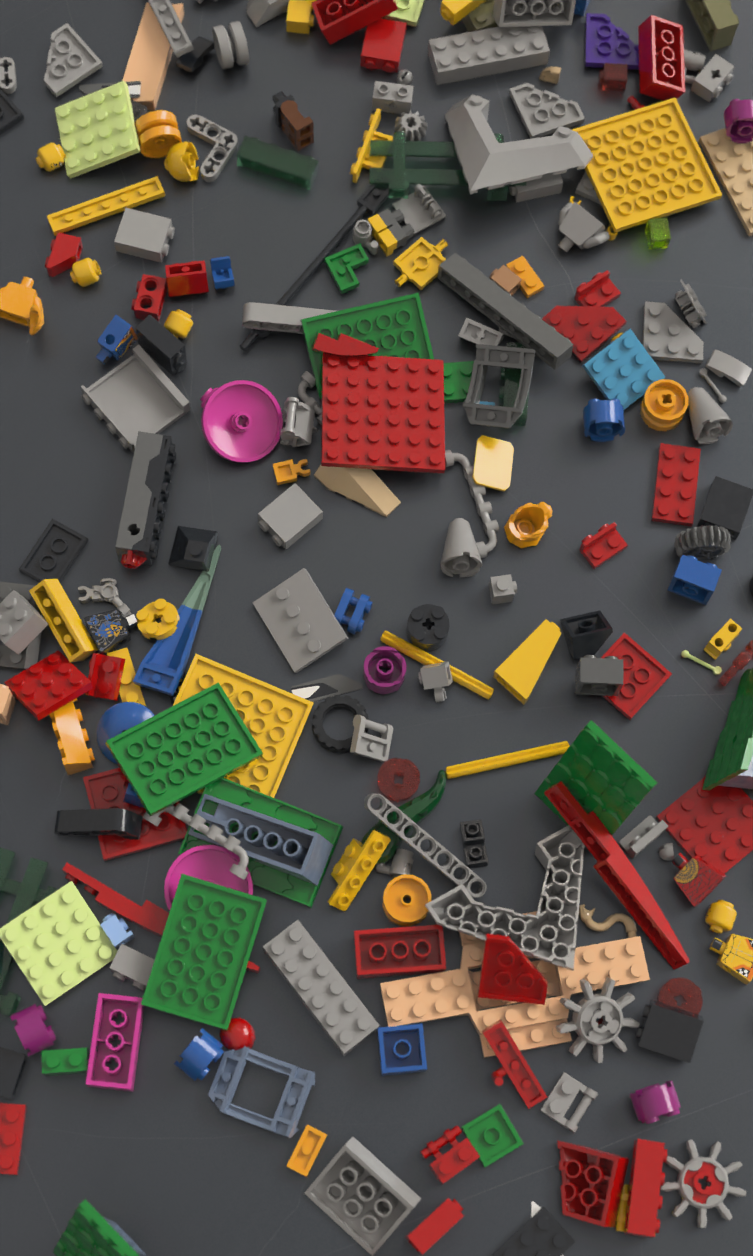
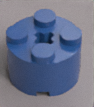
M591 399L588 401V405L583 409L584 435L586 437L591 436V440L597 442H607L614 440V436L619 434V437H621L625 433L624 410L619 399Z
M203 1028L199 1031L203 1035L200 1038L195 1036L181 1053L182 1061L179 1063L176 1060L174 1063L175 1066L194 1081L197 1078L202 1080L210 1070L207 1068L212 1060L217 1062L224 1053L221 1049L223 1044Z

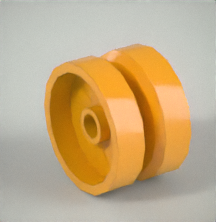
M152 111L142 115L135 122L140 151L146 157H166L169 149L174 144L182 142L176 116L172 112Z
M661 379L653 382L647 388L640 405V414L643 421L650 428L657 431L674 429L681 423L688 407L687 392L679 383L673 380Z
M403 874L395 877L387 884L383 894L382 908L385 916L391 923L399 927L418 925L427 916L428 910L425 904L431 902L430 889L417 876ZM409 898L411 901L410 903H405L403 899Z

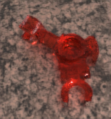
M753 640L745 647L746 651H742L732 662L733 665L718 680L723 686H726L736 673L751 661V657H753Z

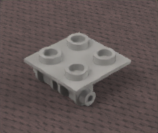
M421 184L414 187L415 192L392 204L395 210H401L404 215L405 224L409 223L413 227L414 234L446 217V214L427 188L421 186Z
M681 279L680 281L685 291H678L675 294V300L678 302L681 311H684L683 314L688 324L693 328L700 325L699 322L702 320L707 324L704 318L707 314L698 301L694 290L689 283L685 285Z

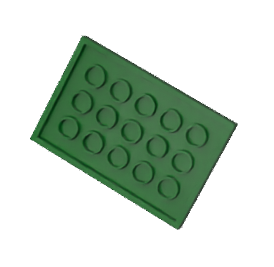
M419 293L301 319L319 399H322V353L311 350L318 333L336 340L339 334L343 333L379 348L377 353L371 354L373 356L434 359Z
M219 682L106 741V746L150 817L263 755V752Z
M181 874L141 1005L228 1030L267 899Z

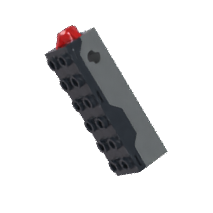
M138 431L115 545L118 560L126 568L136 569L140 565L152 566L153 560L157 559L158 547L156 545L157 540L160 541L162 533L160 521H164L165 518L164 502H168V483L172 482L173 477L171 467L176 462L175 444H172L171 436Z

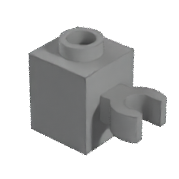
M449 661L424 665L418 674L420 684H423L424 690L434 688L436 702L445 701L447 696L444 686H449L453 682Z

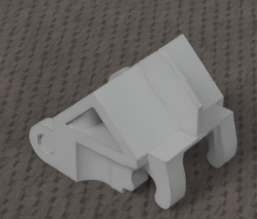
M288 397L282 415H284L283 423L286 426L280 431V444L292 445V447L311 444L312 433L318 432V429L313 426L315 410L305 403L299 402V399L296 397Z

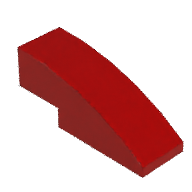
M318 333L311 350L337 356H364L377 353L379 348L343 333L339 334L337 340Z

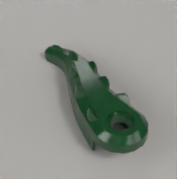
M440 770L436 782L431 789L401 805L398 809L417 825L422 822L440 803L446 785V772ZM394 811L390 812L387 815L388 822L394 823L396 821V813ZM379 821L365 834L361 843L364 845L373 830L388 836L391 841L376 863L383 864L394 857L403 840ZM411 825L406 826L404 829L406 837L413 830Z

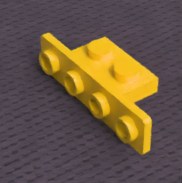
M377 108L375 115L371 114L369 131L365 130L362 140L364 144L362 147L359 146L356 158L358 160L352 164L350 174L353 175L354 183H357L362 168L381 173L392 145L393 136L376 132L381 120V109Z
M373 830L364 845L359 840L352 839L331 873L338 883L337 888L328 900L331 906L342 911L348 909L391 841L388 836Z

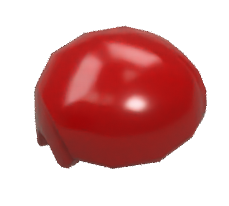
M231 1018L228 1030L220 1029V1041L228 1050H239L244 1048V1046L250 1049L256 1039L254 1028L248 1021L242 1018Z

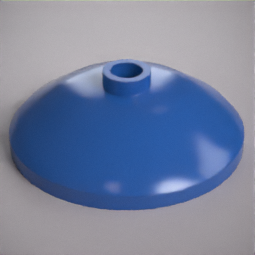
M122 702L110 707L99 720L96 733L99 748L104 756L117 764L106 746V741L155 716V714L146 706L136 702Z

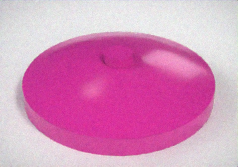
M237 380L220 386L209 396L203 407L201 425L204 437L215 453L232 462L247 463L263 458L274 449L280 439L283 417L276 398L269 390L252 381Z
M201 845L191 848L182 853L168 870L164 885L166 905L170 912L181 874L253 895L251 874L249 872L243 880L229 871L233 863L239 864L240 858L227 848L217 845Z

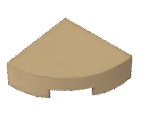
M561 67L543 69L539 79L558 84Z

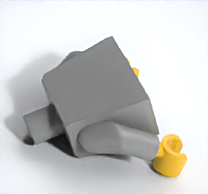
M571 196L569 203L560 210L558 226L560 233L565 237L558 246L566 253L574 244L581 250L584 248L588 249L600 245L607 240L612 241L618 234V232H610L612 230L611 225L604 231L606 229L604 224L580 206L581 200L577 203L574 202V196Z

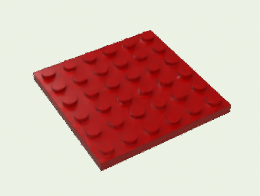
M323 353L321 466L444 473V360L373 355L337 356Z

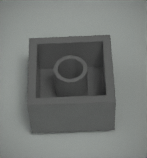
M594 655L581 657L575 670V694L618 696L623 686V659H618L615 656H607L605 659L596 658Z

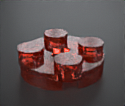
M391 758L380 767L377 776L379 790L385 797L394 802L411 798L417 792L420 784V773L417 766L408 759ZM394 775H403V783H394Z
M673 978L660 988L657 1001L699 1014L703 998L701 989L694 982L686 978ZM681 994L686 1003L678 1006L674 997H678Z

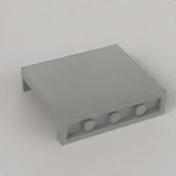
M140 345L133 348V355L87 389L84 385L81 386L83 401L87 405L91 404L94 407L96 416L100 420L104 419L106 421L108 430L113 435L116 433L120 438L119 442L125 449L129 448L132 453L135 451L138 431L159 434L191 410L190 402Z

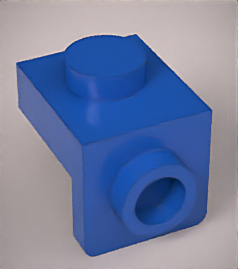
M230 257L210 259L215 289L235 286Z

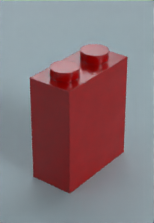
M380 18L367 25L360 66L368 69L398 73L407 23Z
M449 1198L446 1199L405 1237L419 1255H423L464 1217L461 1213L464 1209L455 1199L452 1201Z

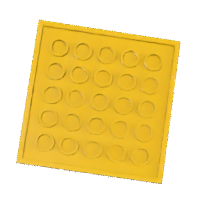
M676 98L572 129L579 133L593 154V158L584 169L614 233L700 206L722 197L716 180Z
M195 654L173 706L219 682L263 752L262 757L223 778L274 798L311 711L313 702ZM205 787L197 791V793L203 794Z

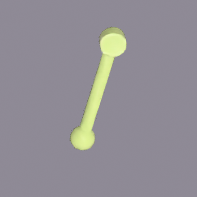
M687 650L681 653L683 658H689L707 667L715 675H719L722 672L721 667H714L692 656Z

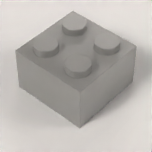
M13 590L0 603V640L19 655L48 623L27 599Z

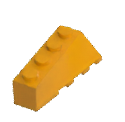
M77 698L49 714L68 776L93 768L91 761L95 760L92 748L88 749L85 742L89 741L86 728L82 729L80 721H83L80 708L76 709L74 705Z

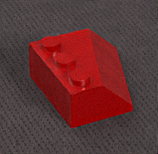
M557 1140L561 1160L559 1161V1170H561L562 1174L561 1198L563 1215L602 1227H615L629 1158Z

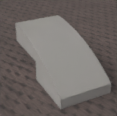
M716 349L713 350L705 367L720 378L726 376L739 387L744 386L752 371L746 364Z

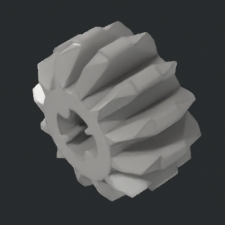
M411 110L408 111V114L402 112L401 117L396 118L394 130L397 132V138H402L403 143L408 140L412 145L414 140L420 142L421 137H425L427 122H425L424 116H419L418 111L415 114H412Z

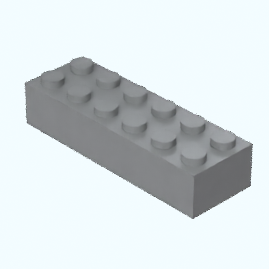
M542 26L494 27L430 39L428 45V56L437 85L545 65L548 63L550 53Z
M299 920L295 921L263 946L264 953L343 1056L347 1055L380 1027Z

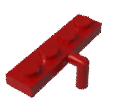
M501 1019L482 1031L483 1035L502 1064L501 1068L491 1074L495 1085L501 1086L504 1082L502 1077L508 1074L528 1109L547 1098L546 1093Z

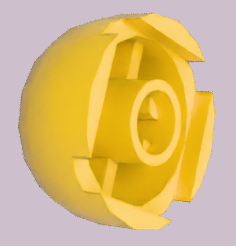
M186 141L174 144L169 149L164 161L166 170L169 171L173 178L181 182L197 180L199 177L200 166L196 167L195 162L199 158L193 143Z

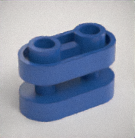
M346 588L334 615L340 625L342 623L348 625L347 632L355 635L357 631L361 632L365 620H362L365 613H369L373 602L370 601V596L362 594L359 599L355 598V591ZM350 605L356 607L352 617L346 616Z

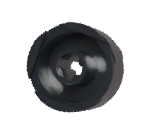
M424 604L414 608L407 622L406 635L408 641L425 652L439 649L448 636L449 618L440 606Z

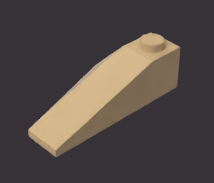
M320 465L314 474V477L328 490L346 496L347 499L359 502L364 507L385 517L401 504L399 499L372 469L326 467Z

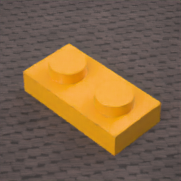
M524 256L506 264L507 268L522 279L520 289L527 299L544 290V284Z
M306 1125L286 1167L307 1177L327 1134Z

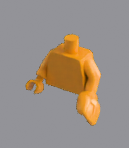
M23 277L20 284L9 282L6 287L0 289V318L30 327L29 334L35 335L44 324L42 302L36 290L32 289L34 280L29 277Z

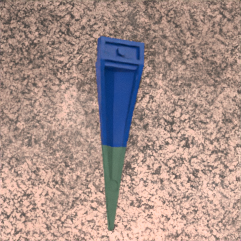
M220 544L213 553L209 571H202L177 612L180 620L176 625V631L168 638L157 640L142 660L133 680L136 685L174 696L180 679L183 678L221 552Z

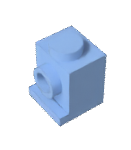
M114 913L103 918V923L100 926L116 949H119L121 944L125 945L135 938L131 930L126 932L129 927L123 918L118 920Z

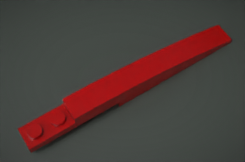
M562 781L549 787L544 794L598 861L593 866L667 962L674 970L688 964L690 960L657 902L625 853L594 811L587 814Z
M65 864L62 869L66 874L65 878L74 884L77 882L85 886L83 889L92 895L98 893L95 898L97 904L162 938L169 912L147 899L141 907L73 865ZM248 961L246 970L258 974L260 967Z

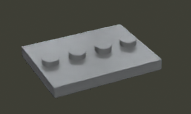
M305 568L253 602V605L295 673H298L349 639Z

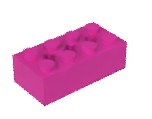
M98 994L86 1085L88 1087L133 1092L145 1005H141L143 998ZM118 1015H121L124 1019V1022H121L120 1025H117L114 1021V1018H118ZM115 1037H118L121 1044L114 1048L111 1040L115 1041ZM112 1060H115L118 1067L111 1071L107 1065Z

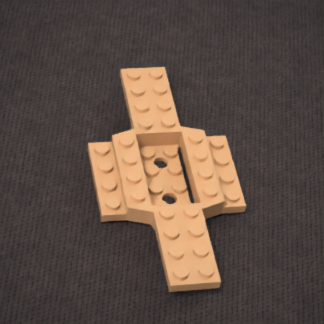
M537 911L528 914L536 915ZM459 932L462 946L460 969L380 983L388 1027L468 1015L479 1034L483 1057L487 1058L496 1056L482 1031L500 1019L520 1051L568 1043L572 1041L570 1032L561 1034L556 1030L557 1025L568 1022L569 1009L564 1007L560 1000L561 998L570 999V996L583 993L579 980H587L591 985L592 991L602 990L606 977L615 980L614 987L649 981L650 977L641 937L638 936L575 948L573 971L543 960L532 961V964L548 981L545 1005L478 998L481 971L471 972L469 969L482 967L485 940ZM525 955L528 959L534 958V957Z

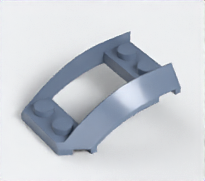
M244 1046V1048L239 1050L233 1049L224 1052L208 1096L216 1104L220 1112L291 1138L298 1131L296 1127L311 1086H315V1073ZM246 1062L289 1077L273 1119L231 1104Z

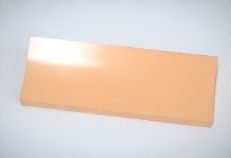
M149 2L146 3L122 81H141L140 97L130 98L131 105L155 111L173 49ZM183 3L172 4L182 23L184 16Z

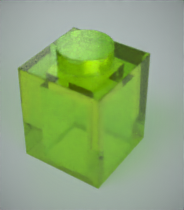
M668 218L649 219L645 227L648 250L668 248L671 240Z

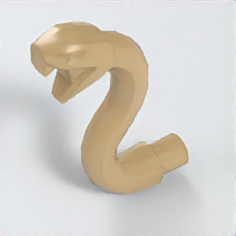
M579 905V916L591 930L605 931L616 922H622L626 927L628 938L637 937L636 924L628 915L615 913L610 915L605 921L597 923L592 919L596 908L586 910L585 905Z

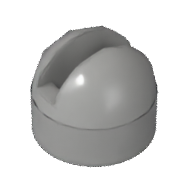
M407 69L401 70L397 75L398 84L411 85L412 73Z
M666 843L659 847L660 858L667 861L674 859L673 843Z

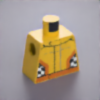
M731 934L726 942L714 937L709 949L720 954L717 965L746 985L750 983L753 978V939Z

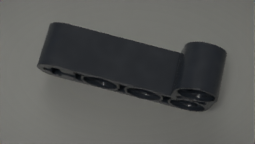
M119 808L59 810L56 815L54 833L61 836L117 835L125 839L137 840L140 839L143 817L129 810Z

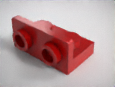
M608 270L604 273H597L590 282H584L577 287L574 299L579 306L604 307L620 297L621 292L609 279L610 272Z
M615 522L610 525L608 523L603 525L594 536L590 534L581 541L582 544L579 551L593 569H596L628 546L616 530L617 524Z
M93 653L89 662L90 670L88 675L93 688L87 691L85 695L117 701L125 659Z

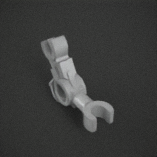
M103 578L100 581V584L103 586H92V589L86 586L78 587L79 593H87L85 597H79L80 603L85 604L90 600L93 602L106 601L110 604L113 603L123 618L132 614L128 606L119 599L118 589L115 586L117 581L115 579Z

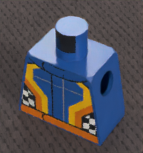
M115 315L97 341L102 349L95 358L104 365L111 356L117 361L120 360L137 341V334L132 325L118 315Z

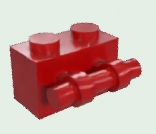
M205 260L165 265L169 297L209 292Z
M458 1125L451 1130L449 1128L443 1132L444 1135L434 1142L431 1140L426 1144L427 1147L420 1151L424 1159L430 1155H433L436 1159L429 1165V1168L441 1185L480 1158L468 1138L458 1143L455 1137L462 1133ZM450 1143L452 1149L442 1155L439 1149Z

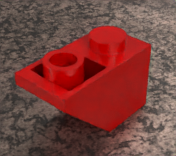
M57 233L56 239H53L51 242L50 257L47 256L45 261V268L48 270L49 277H54L72 268V265L79 261L83 248L81 237Z

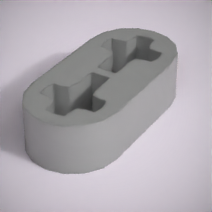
M3 57L0 59V89L5 94H11L17 87L16 68L11 58ZM5 65H9L8 72L4 70ZM6 79H9V86H5Z

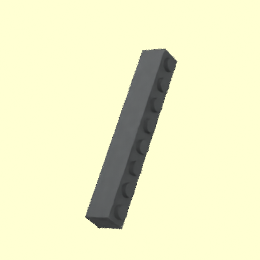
M454 253L439 265V280L527 349H535V355L554 370L571 357L574 344L568 338L562 336L554 327L548 325L537 314L526 308L523 303L513 298L509 292L504 291L493 280L482 274L479 269L473 267L465 258Z

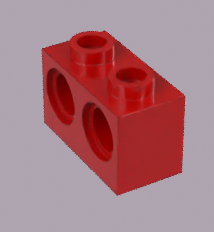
M143 274L142 280L137 282L136 292L138 295L136 299L133 298L131 306L136 319L144 320L151 315L159 322L168 289L166 278ZM155 288L153 291H148L147 289ZM145 305L151 306L148 309L142 308Z

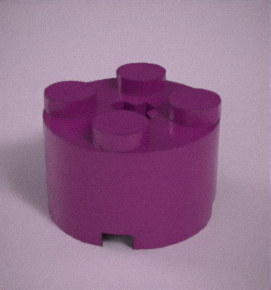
M733 99L724 111L726 135L735 143H749L753 141V100Z
M382 646L374 649L364 661L363 678L368 689L379 694H390L400 689L406 674V661L404 657L392 647ZM382 668H386L387 673H383Z
M33 1004L10 1015L12 1021L17 1020L14 1027L24 1049H30L27 1051L28 1057L54 1045L53 1041L56 1040V1036L51 1025L46 1027L44 1021L47 1020V1016L42 1005L37 1006Z
M672 1080L665 1081L666 1084L663 1085L657 1083L636 1090V1093L629 1094L638 1121L649 1124L658 1121V1116L660 1115L670 1117L680 1113L679 1108L681 1105Z

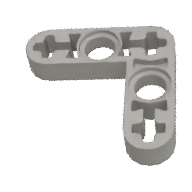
M191 115L187 119L188 131L192 135L214 145L200 168L202 179L212 182L217 179L237 149L238 138L233 132L200 115ZM199 123V126L192 127V124ZM215 130L218 134L210 137L207 135V132ZM230 140H232L233 143L230 142V143H228V145L226 146V141L229 142ZM221 153L225 157L222 160H216L214 155ZM211 168L213 169V173L209 172L206 174V171H210Z

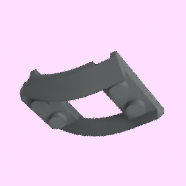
M476 344L477 351L465 403L463 402V407L468 415L467 418L470 424L511 428L522 414L527 400L533 372L535 349ZM488 366L522 369L513 408L480 404Z
M0 582V603L15 590L27 599L44 618L29 592L36 585ZM42 631L19 655L6 645H0V666L27 669L36 664L40 652Z

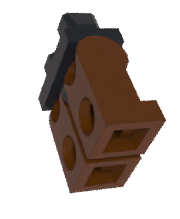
M282 91L273 95L272 100L275 103L273 112L275 113L276 125L278 127L282 126V131L297 152L314 143L313 120L309 116L304 119L298 111V106L294 102L293 96L289 95L286 97Z

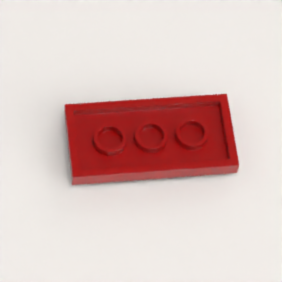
M660 443L651 521L692 527L701 449Z

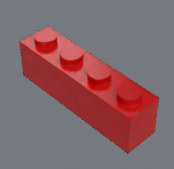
M643 1139L634 1140L624 1234L653 1238L655 1233H659L660 1219H657V1212L661 1210L663 1197L659 1193L660 1186H664L665 1172H662V1164L666 1163L667 1149H664L665 1143Z

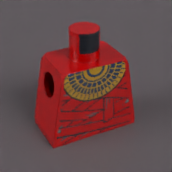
M679 853L672 860V863L680 870L675 875L674 880L694 907L698 906L726 877L722 871L698 855L689 861Z

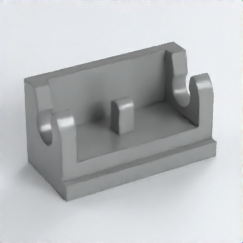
M466 317L458 337L474 344L499 346L504 335Z

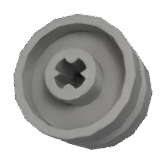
M240 21L229 23L228 33L223 25L212 27L213 41L221 68L223 70L232 68L234 59L239 66L249 64L248 45Z

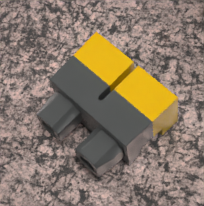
M386 209L367 220L372 227L373 238L375 241H378V245L387 257L393 254L396 248L406 246L407 240L414 235V229L409 223L403 227L399 225V223L404 221V215L400 209L392 212Z

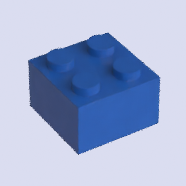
M682 555L667 590L706 605L715 590L722 570L712 563L698 561L694 556Z
M423 1024L380 1027L377 1029L381 1076L426 1072L427 1062Z

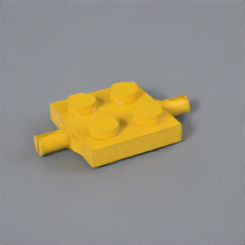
M423 237L419 238L393 261V265L402 273L394 281L395 284L401 287V285L409 280L420 290L426 287L438 276L439 265L446 260L442 256L441 251L448 246L447 241L442 239L434 246Z

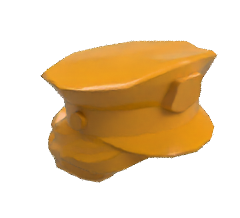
M540 502L538 504L527 503L519 507L514 514H511L504 526L508 541L519 548L537 545L548 528V519L552 517L551 506L545 502Z

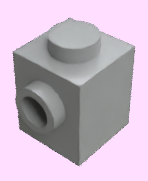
M511 574L490 577L488 586L492 605L512 602L515 593H517L516 581H512Z

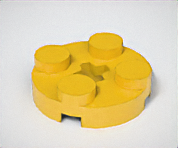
M157 599L155 602L149 603L136 614L137 626L141 634L147 639L156 638V640H163L168 638L176 631V625L180 620L175 606L166 602L165 599ZM157 618H161L160 623L156 621L154 622V620Z

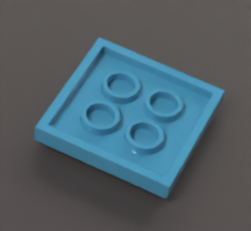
M631 329L625 331L582 365L607 400L619 399L623 410L644 395L647 388L653 382L665 378V375Z

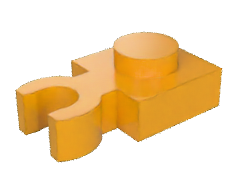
M302 459L295 465L293 460L272 464L277 485L297 481V475L303 477L310 475V469H301L302 466L308 465L307 459Z

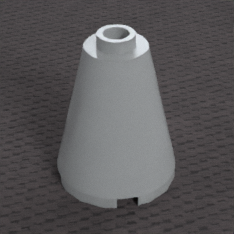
M694 387L690 389L687 394L688 410L693 435L698 443H714L718 441L717 437L722 434L724 437L728 435L733 427L731 418L704 388Z
M456 518L449 523L441 558L442 572L453 577V574H459L460 578L473 576L482 567V560L470 524L463 518Z

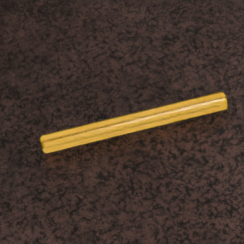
M384 631L381 636V642L423 665L444 662L389 631ZM450 665L453 681L486 699L491 698L494 692L492 687Z
M568 741L448 766L445 769L448 779L561 755L569 748Z

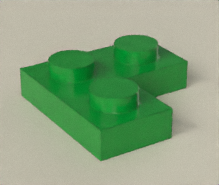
M359 243L324 258V262L340 293L343 294L359 287V281L353 269L369 263V259Z

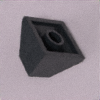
M178 526L168 564L209 571L218 532Z
M600 610L560 619L568 650L574 660L581 657L584 658L586 655H595L613 632L611 625Z

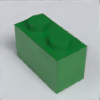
M88 1048L42 1051V1074L44 1076L87 1074L90 1050Z

